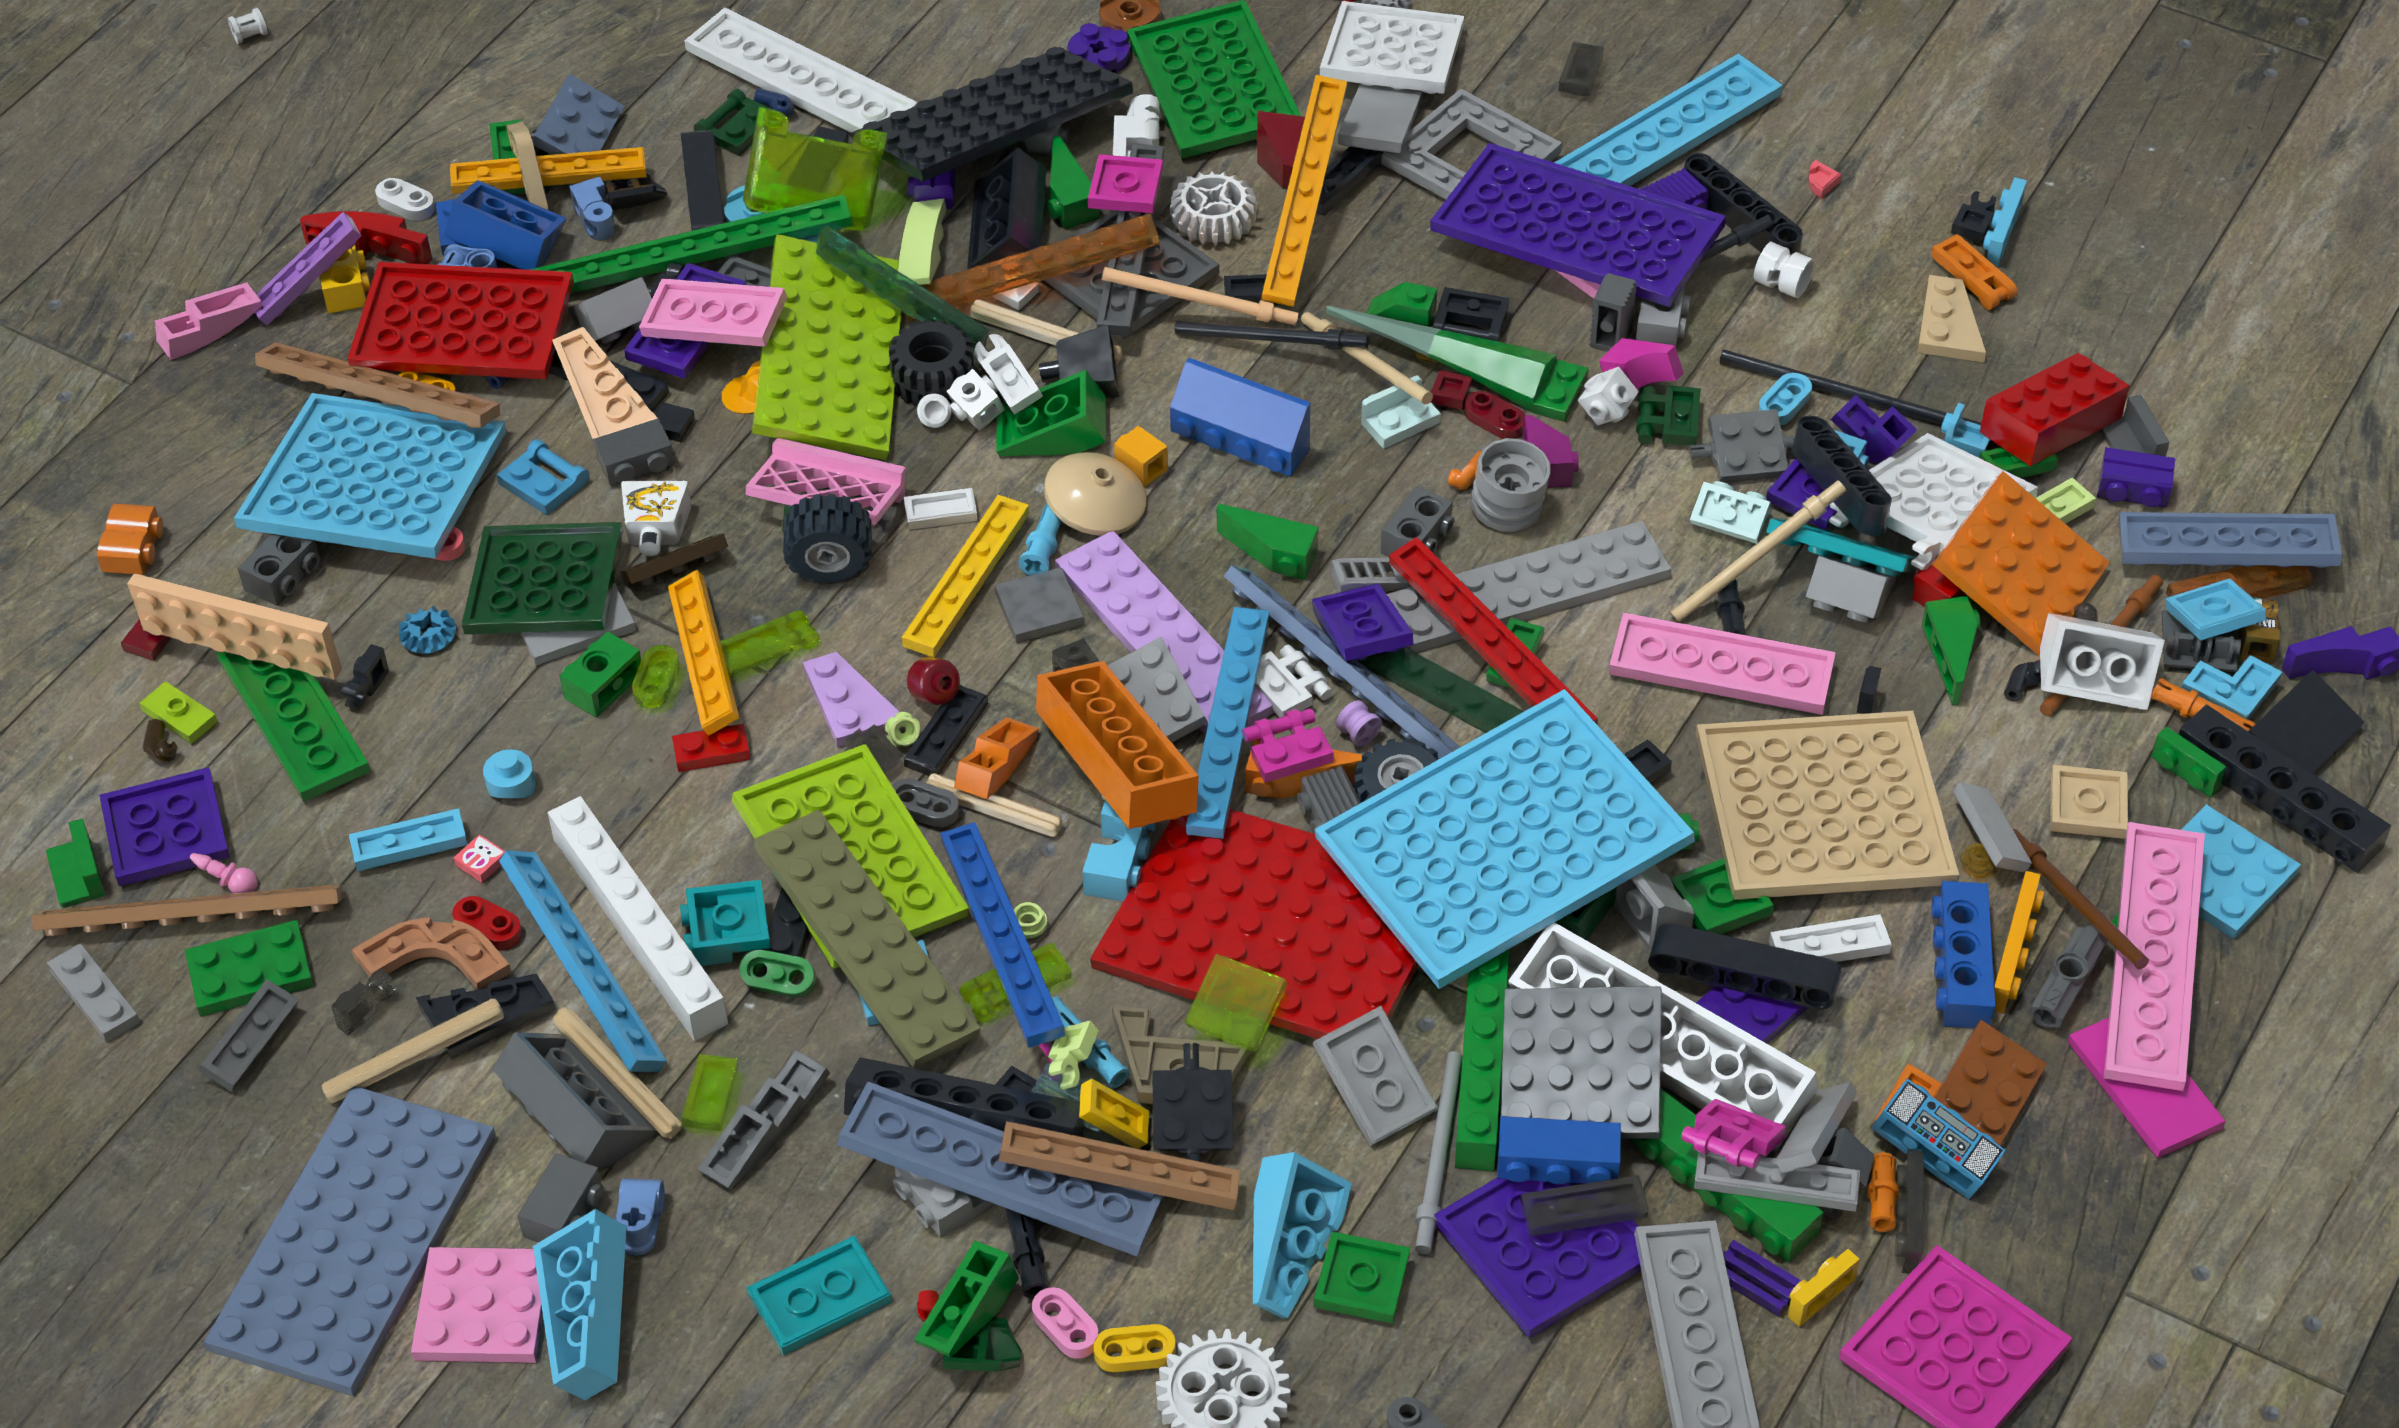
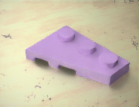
M837 652L802 662L806 678L837 748L887 733L885 731L887 720L890 717H895L899 711Z

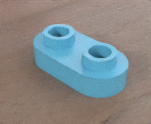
M1799 373L1783 375L1761 397L1758 411L1777 409L1780 426L1787 424L1809 401L1812 389L1811 381Z

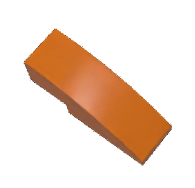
M1006 717L977 737L974 751L959 761L954 788L988 799L1008 780L1019 766L1038 736L1039 728Z

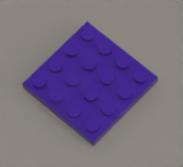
M1495 1178L1434 1214L1436 1227L1529 1338L1641 1271L1634 1236L1636 1227L1639 1226L1604 1186L1596 1187L1584 1183L1553 1184L1549 1181L1533 1180L1515 1182L1509 1179Z

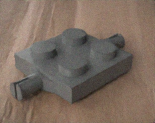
M1777 409L1710 415L1708 419L1710 431L1709 444L1689 445L1691 460L1710 457L1716 466L1719 482H1734L1780 477L1788 468L1786 452L1793 449L1795 435L1785 436L1780 427Z

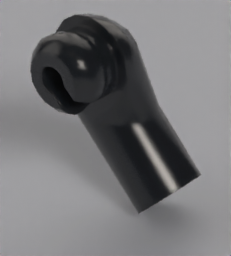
M2040 659L2035 662L2019 664L2012 670L2004 690V695L2007 699L2018 701L2021 699L2026 687L2041 683Z

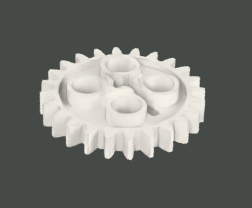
M1226 1329L1223 1337L1218 1339L1213 1330H1209L1207 1341H1202L1194 1334L1192 1335L1193 1346L1191 1348L1180 1342L1178 1344L1179 1356L1168 1353V1367L1159 1368V1380L1161 1381L1156 1382V1395H1158L1157 1410L1162 1411L1163 1425L1171 1424V1428H1280V1418L1287 1417L1288 1405L1286 1403H1290V1389H1288L1289 1374L1284 1373V1361H1274L1275 1349L1273 1347L1261 1352L1262 1339L1257 1338L1251 1344L1246 1343V1332L1244 1331L1237 1340L1231 1339L1229 1329ZM1222 1364H1228L1233 1367L1229 1369H1222L1218 1366ZM1190 1388H1198L1202 1391L1197 1393H1190L1186 1390ZM1255 1391L1260 1394L1257 1396H1248L1245 1393ZM1219 1415L1229 1417L1228 1419L1221 1421L1214 1419V1417Z

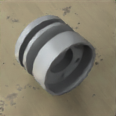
M1505 438L1492 442L1482 450L1478 458L1476 478L1471 492V508L1477 519L1490 528L1505 532H1517L1527 529L1537 522L1542 512L1545 492L1550 478V462L1542 450L1524 440Z

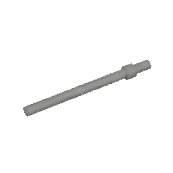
M1455 1051L1447 1054L1423 1204H1420L1417 1209L1416 1224L1419 1228L1415 1250L1420 1254H1429L1431 1252L1434 1230L1437 1229L1434 1214L1441 1211L1438 1205L1463 1057L1462 1054Z

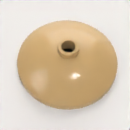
M1083 452L1067 455L1052 465L1044 482L1045 499L1052 512L1068 526L1091 535L1102 536L1112 531L1120 534L1130 530L1140 521L1146 507V492L1137 475L1122 462L1104 454Z

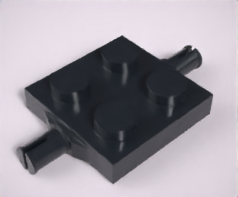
M1190 1043L1183 1044L1184 1067L1176 1070L1152 1071L1153 1152L1174 1151L1185 1155V1159L1201 1162V1155L1208 1152L1233 1150L1232 1070H1209L1199 1067L1200 1044H1192L1191 1059Z

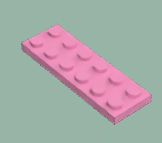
M1623 613L1609 665V675L1823 715L1836 652Z

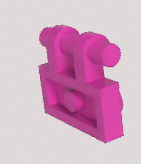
M1311 708L1300 712L1297 709L1287 711L1284 717L1270 721L1264 718L1255 721L1254 726L1242 729V735L1246 743L1258 739L1261 743L1251 747V757L1264 783L1333 762L1334 752L1321 727L1318 726L1308 730L1304 727V725L1316 721L1315 714ZM1288 730L1292 734L1279 739H1275L1273 736Z
M1715 1098L1696 1114L1694 1128L1690 1126L1685 1127L1681 1139L1694 1145V1150L1704 1154L1709 1152L1725 1157L1727 1163L1736 1167L1745 1165L1756 1169L1760 1162V1155L1766 1157L1784 1140L1786 1126Z

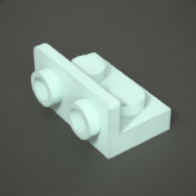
M1418 375L1410 378L1422 386V379ZM1396 385L1379 393L1372 394L1362 401L1361 424L1383 449L1440 423L1441 413L1431 402L1424 405Z
M1715 481L1713 484L1703 482L1690 518L1691 524L1757 544L1766 518H1770L1772 512L1770 501H1766L1767 498L1756 492L1748 491L1746 494L1733 491L1734 488L1723 482Z

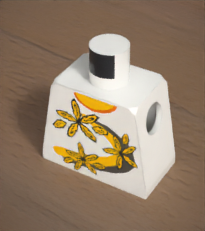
M622 481L624 517L629 543L631 545H639L640 552L646 556L657 555L660 552L661 545H676L679 543L691 509L688 481Z

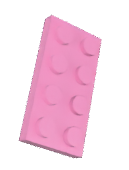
M661 279L639 329L644 337L766 347L788 297L784 288Z

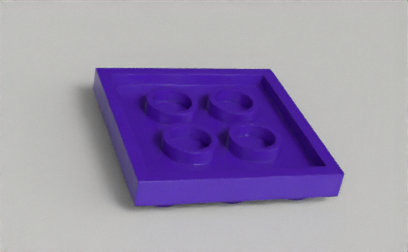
M209 767L99 795L118 886L197 867L190 859L192 853L207 855L212 860L217 861L230 858L213 777Z

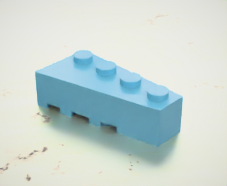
M596 1209L533 1246L553 1385L583 1400H587L617 1383L627 1226Z

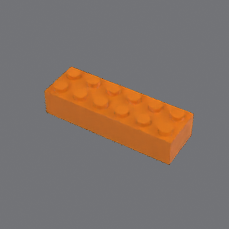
M1104 661L1037 675L1036 712L1129 829L1197 813L1199 775Z

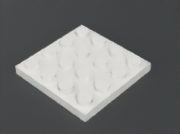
M1342 1L1320 65V76L1361 83L1366 86L1380 85L1397 90L1411 89L1429 94H1444L1464 27V16Z

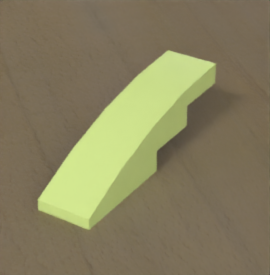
M944 199L912 203L902 238L897 276L898 287L931 283L941 260L939 244L944 235L941 223L946 213Z

